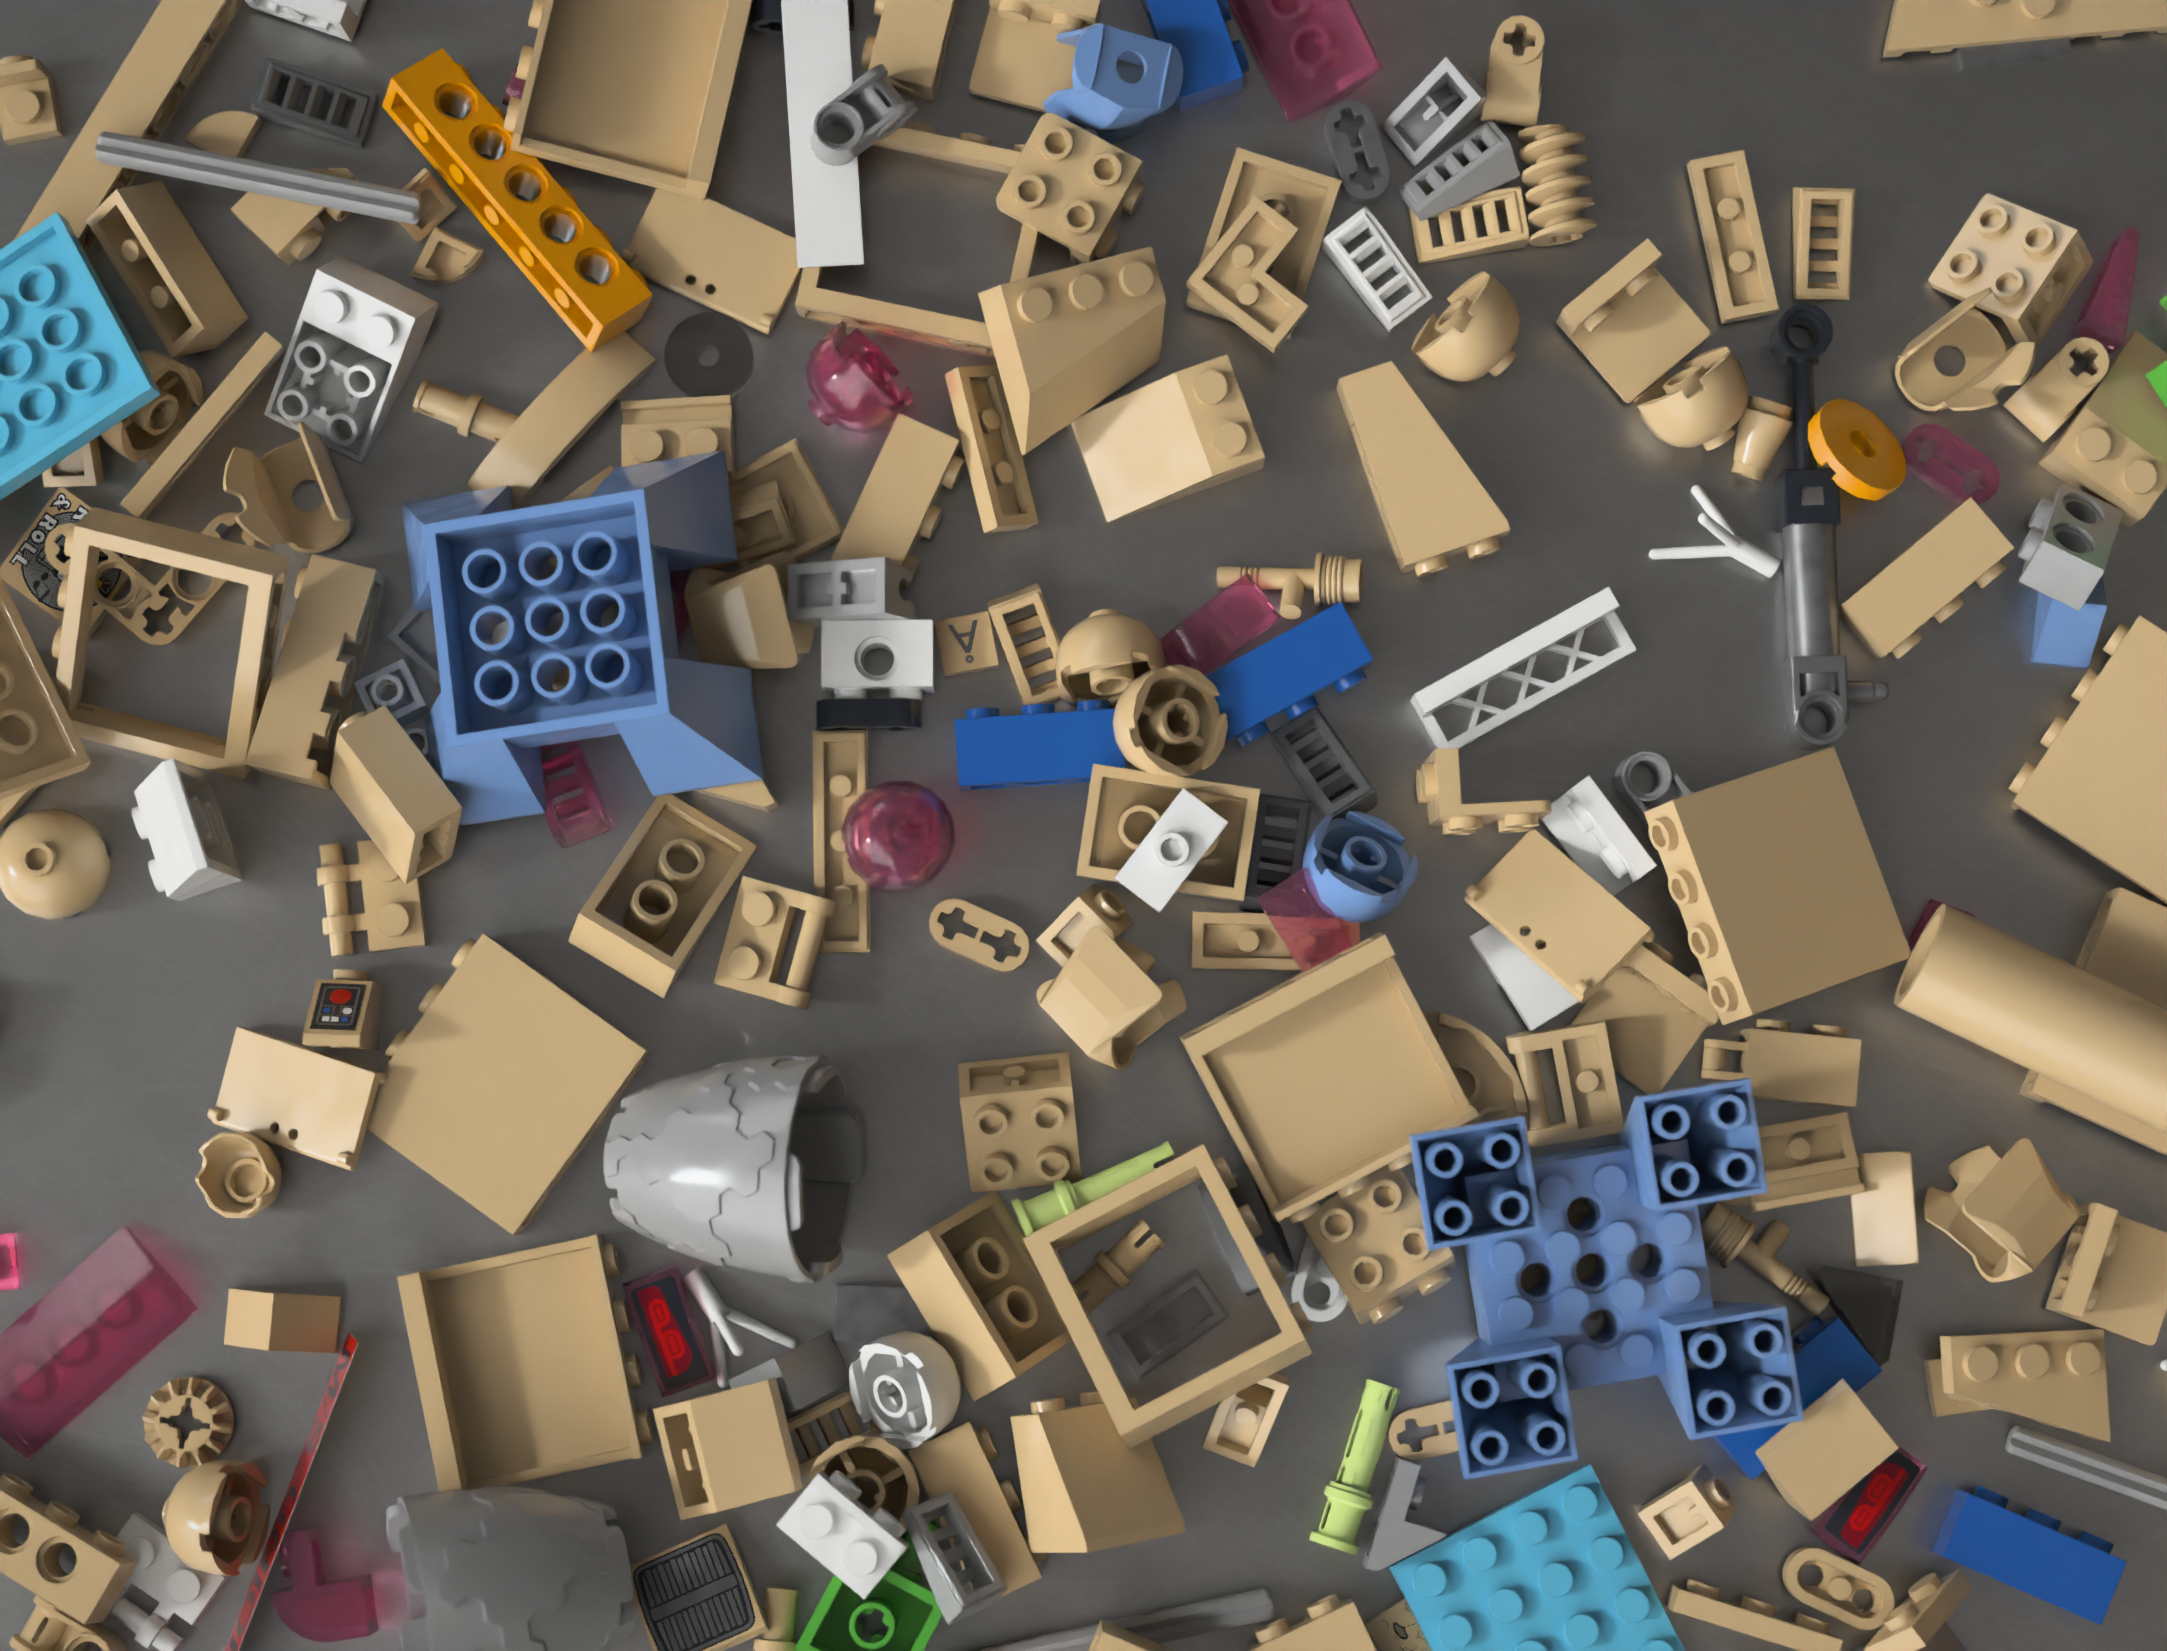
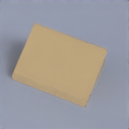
M1843 1379L1803 1411V1421L1787 1424L1755 1451L1785 1501L1811 1521L1899 1448Z

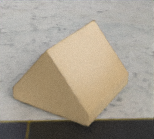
M426 168L402 188L403 190L417 192L423 198V209L419 222L416 224L399 222V224L419 243L434 227H437L458 207L456 202Z

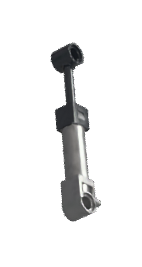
M1801 304L1788 310L1771 332L1770 347L1772 354L1779 363L1787 368H1792L1796 469H1785L1775 480L1777 532L1783 533L1787 660L1782 663L1784 726L1786 735L1793 744L1801 749L1814 751L1825 748L1843 735L1849 721L1848 703L1886 700L1889 696V687L1885 682H1872L1871 680L1847 681L1846 655L1840 654L1836 527L1841 523L1840 487L1832 479L1836 474L1832 468H1818V463L1813 456L1808 441V422L1816 414L1814 365L1819 364V358L1831 344L1834 328L1832 320L1824 310L1816 305ZM1800 325L1809 329L1813 334L1814 346L1800 348L1795 345L1790 339L1789 327ZM1807 707H1819L1826 713L1829 720L1826 733L1816 734L1807 728L1804 722V712Z

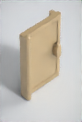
M656 188L628 248H625L621 255L625 263L640 272L643 277L767 335L770 334L801 270L797 266L795 238L707 197L701 200Z
M1533 827L1532 831H1529L1476 886L1472 884L1466 889L1465 902L1582 1004L1610 978L1644 941L1649 943L1654 940L1655 935L1647 924ZM1525 929H1530V930H1531V931L1526 932V933L1524 934V936L1522 935V932H1523Z
M237 1027L216 1107L210 1108L207 1116L216 1125L241 1133L253 1134L271 1144L354 1171L359 1159L378 1084L385 1082L386 1074L247 1027ZM277 1123L279 1124L278 1132L275 1129Z

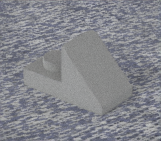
M1395 1455L1362 1562L1366 1569L1377 1572L1447 1536L1444 1530L1405 1518L1408 1508L1415 1511L1418 1510L1427 1482V1478L1418 1476L1421 1465L1415 1461Z

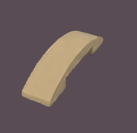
M625 331L592 353L586 348L538 395L512 424L474 472L467 485L473 491L508 485L511 488L513 509H521L545 483L543 480L544 476L616 399L621 401L657 363V360Z

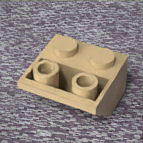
M776 1378L702 1395L653 1409L680 1520L712 1514L804 1489Z

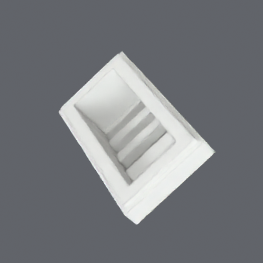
M1367 206L1363 207L1323 239L1321 246L1323 251L1388 332L1392 331L1432 300L1433 297ZM1364 232L1369 239L1348 254L1344 246ZM1378 250L1383 257L1362 273L1357 265ZM1392 267L1397 275L1375 291L1370 283ZM1406 285L1411 293L1388 310L1383 301Z

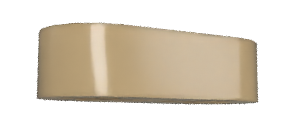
M956 898L942 901L931 912L929 919L930 933L938 944L952 952L1003 973L1017 970L1028 959L1030 952L1028 936L1021 927L1009 920ZM956 909L965 912L963 921L967 925L978 929L975 938L963 933H956L953 940L944 937L945 927L939 923L942 914L952 916ZM1006 932L1015 934L1014 945L1021 949L1020 954L1017 958L1008 955L1003 963L994 959L996 950L992 946L981 942L984 933L1000 939L1005 936Z
M1451 1398L1398 1412L1390 1420L1387 1432V1440L1391 1449L1400 1457L1410 1461L1428 1459L1459 1451L1456 1429L1445 1431L1443 1422L1454 1420ZM1408 1419H1414L1419 1427L1436 1425L1437 1434L1421 1438L1420 1449L1412 1450L1407 1442L1399 1443L1397 1439V1433L1405 1431V1421Z

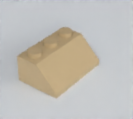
M992 1191L887 1255L938 1342L954 1361L959 1377L974 1401L1016 1378L1073 1340L1022 1239L1024 1238L1022 1232L997 1191Z

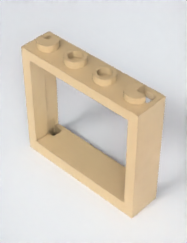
M907 122L905 128L900 127L889 136L873 144V146L1007 174L1010 173L1025 146L1024 144H1016L1013 146V150L991 146L992 141L990 139L972 133H961L959 139L937 135V128L919 122ZM1022 224L1010 282L1032 276L1041 233L1025 224ZM824 267L803 268L795 303L799 317L995 358L987 325L984 322L822 289L819 286Z
M93 507L77 524L70 526L65 538L64 553L66 556L71 557L69 574L62 580L58 593V606L64 608L63 623L57 629L52 643V657L58 659L56 676L51 680L79 738L166 760L174 758L186 765L244 779L252 769V767L245 764L272 680L290 556ZM100 548L249 585L227 739L81 702Z
M1204 1144L1022 1238L1120 1436L1130 1449L1312 1354L1304 1336L1314 1332L1302 1306L1299 1301L1290 1306L1286 1303L1279 1287L1289 1282L1273 1252L1262 1257L1254 1241V1238L1263 1234L1248 1203L1237 1209L1228 1192L1238 1186L1223 1156L1212 1161ZM1202 1177L1283 1333L1136 1409L1058 1252Z

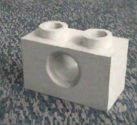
M821 620V687L824 693H834V699H867V693H890V698L916 699L923 701V693H935V625L933 620ZM879 648L888 650L894 656V663L886 674L874 676L863 669L864 658L870 651Z

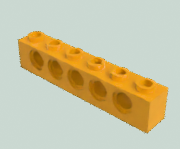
M441 48L391 77L382 107L591 353L641 321L653 296L648 290L644 277L636 269L629 267L614 250L606 232L591 223L579 209L571 191L556 182L543 166L541 158L510 150L514 132L503 129L506 116L497 105L489 103L476 88L470 73L462 64L455 63L448 53ZM443 112L454 114L458 118L449 117ZM478 153L487 154L494 160L486 159L480 156ZM513 194L522 195L529 201L520 200ZM548 235L557 236L564 242L554 241ZM583 276L592 277L596 281H598L599 284L591 283L587 281Z

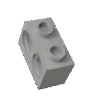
M2063 482L2052 501L2042 497L2028 523V527L2031 529L2018 553V557L2025 560L2018 582L2080 611L2105 572L2124 511Z

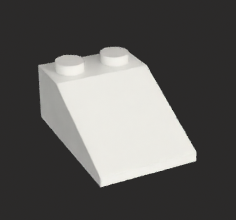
M174 758L161 762L134 790L138 806L132 808V817L139 836L143 840L149 838L155 859L148 861V866L158 892L165 891L168 898L182 901L242 881L243 878L210 776Z

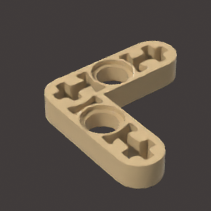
M226 512L219 514L208 523L200 534L220 539V535L215 531L217 526L223 523L231 527L236 523L235 516L240 513ZM73 523L58 525L50 531L45 540L44 550L47 560L64 576L69 574L70 559L63 563L56 557L60 552V547L55 541L61 534L66 537ZM243 530L241 538L246 542L245 545L254 547L256 539ZM100 548L108 556V559L98 565L94 601L141 640L150 645L161 646L171 643L176 639L227 580L211 576V583L205 592L198 595H190L179 586L177 579L181 568L171 566L154 585L114 551ZM118 568L125 571L130 577L131 590L122 600H108L99 592L97 586L98 579L105 570ZM166 584H169L175 595L181 600L192 604L193 608L187 615H183L181 609L177 606L168 618L169 623L173 626L171 632L166 635L158 630L151 636L144 630L148 621L142 614L148 607L158 611L165 605L169 598L159 595V592Z

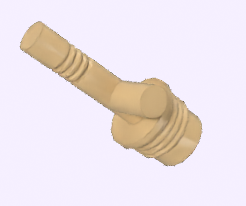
M1317 552L1315 569L1261 567L1259 569L1258 567L1242 568L1240 566H1218L1217 569L1218 588L1241 589L1243 587L1244 589H1252L1254 587L1255 589L1282 590L1279 612L1286 619H1296L1301 616L1304 590L1314 591L1315 606L1322 608L1327 603L1335 605L1339 602L1344 604L1361 603L1364 581L1362 559L1345 558L1343 555L1340 557L1338 555L1335 557L1330 555L1328 557L1324 552Z
M1718 1201L1701 1220L1704 1250L1706 1252L1709 1251V1254L1713 1255L1714 1258H1718L1719 1262H1721L1720 1266L1724 1269L1735 1257L1739 1258L1779 1289H1784L1785 1293H1788L1790 1297L1793 1296L1794 1300H1797L1798 1303L1816 1316H1819L1829 1303L1830 1298L1813 1285L1808 1284L1802 1277L1799 1278L1798 1274H1795L1793 1270L1775 1258L1791 1233L1790 1228L1782 1221L1772 1220L1758 1242L1755 1243L1749 1238L1758 1224L1753 1220L1751 1222L1745 1220L1740 1214H1736L1735 1210L1730 1211Z

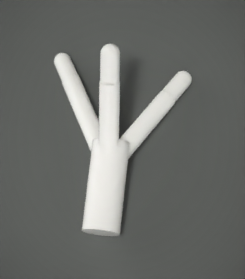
M1694 485L1691 488L1692 494L1706 512L1698 516V521L1725 545L1652 549L1649 552V557L1653 560L1732 557L1768 578L1774 575L1781 561L1778 557L1738 536L1700 485Z
M701 1268L693 1270L682 1279L709 1319L714 1364L719 1387L725 1388L729 1383L724 1339L735 1356L743 1354V1347L728 1320L788 1348L793 1349L797 1347L798 1341L796 1338L728 1307Z

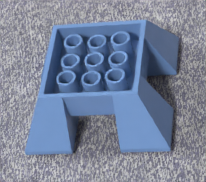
M723 450L614 468L588 498L514 510L511 488L507 485L402 503L413 610H433L441 693L425 718L429 762L463 807L459 826L547 813L540 746L620 734L653 796L764 780L751 670L743 667L679 659L669 572L738 561L726 455ZM557 557L558 564L554 574L548 579L541 580L540 572L543 564L550 558ZM618 603L619 615L616 621L610 626L602 627L601 617L604 610L608 606ZM563 612L564 622L561 629L554 635L548 636L546 631L548 621L553 615ZM508 621L509 629L506 637L500 643L493 645L492 634L498 624ZM569 667L570 679L568 684L562 690L554 692L553 679L561 669Z
M1750 1078L1635 1096L1616 1144L1531 1158L1524 1116L1409 1135L1427 1250L1465 1245L1479 1338L1445 1363L1462 1474L1465 1480L1579 1460L1568 1391L1658 1375L1688 1438L1691 1440L1804 1420L1786 1306L1712 1301L1697 1205L1768 1193ZM1585 1197L1589 1204V1212L1586 1219L1580 1224L1570 1225L1567 1219L1569 1205L1573 1200ZM1649 1244L1652 1249L1650 1264L1641 1271H1634L1631 1264L1633 1252L1640 1245ZM1594 1253L1598 1261L1595 1274L1587 1280L1579 1281L1576 1275L1578 1261L1584 1255ZM1540 1263L1543 1269L1541 1282L1531 1290H1523L1520 1283L1522 1271L1529 1264ZM1604 1309L1607 1318L1604 1329L1597 1335L1587 1336L1585 1332L1587 1317L1595 1310Z

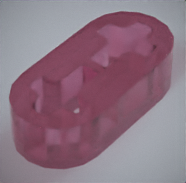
M1924 423L1915 427L1901 443L1906 459V469L1958 505H1961L1971 497L1980 506L1987 502L1999 488L2000 473L1997 466L1987 456L1944 427L1937 424ZM1928 438H1932L1937 443L1934 447V452L1947 461V464L1945 465L1933 457L1925 463L1921 462L1917 458L1920 449L1914 444V441L1923 443ZM1956 467L1966 474L1974 469H1978L1983 474L1979 482L1986 487L1985 490L1977 488L1971 494L1967 493L1963 489L1966 482L1965 478L1952 470V468Z

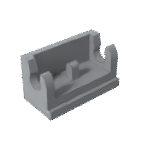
M888 557L789 564V620L816 627H821V620H915V604L908 599L902 600L899 594V583L912 581V575L908 569L890 564V558Z

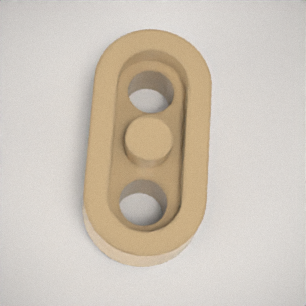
M1806 1546L1799 1548L1791 1553L1784 1563L1782 1572L1783 1582L1787 1591L1795 1599L1857 1629L1872 1630L1882 1626L1884 1618L1894 1610L1895 1600L1893 1591L1882 1577L1819 1547ZM1814 1564L1819 1568L1820 1577L1816 1583L1805 1585L1801 1578L1802 1570L1807 1565ZM1860 1589H1867L1871 1594V1602L1865 1609H1856L1853 1604V1596Z

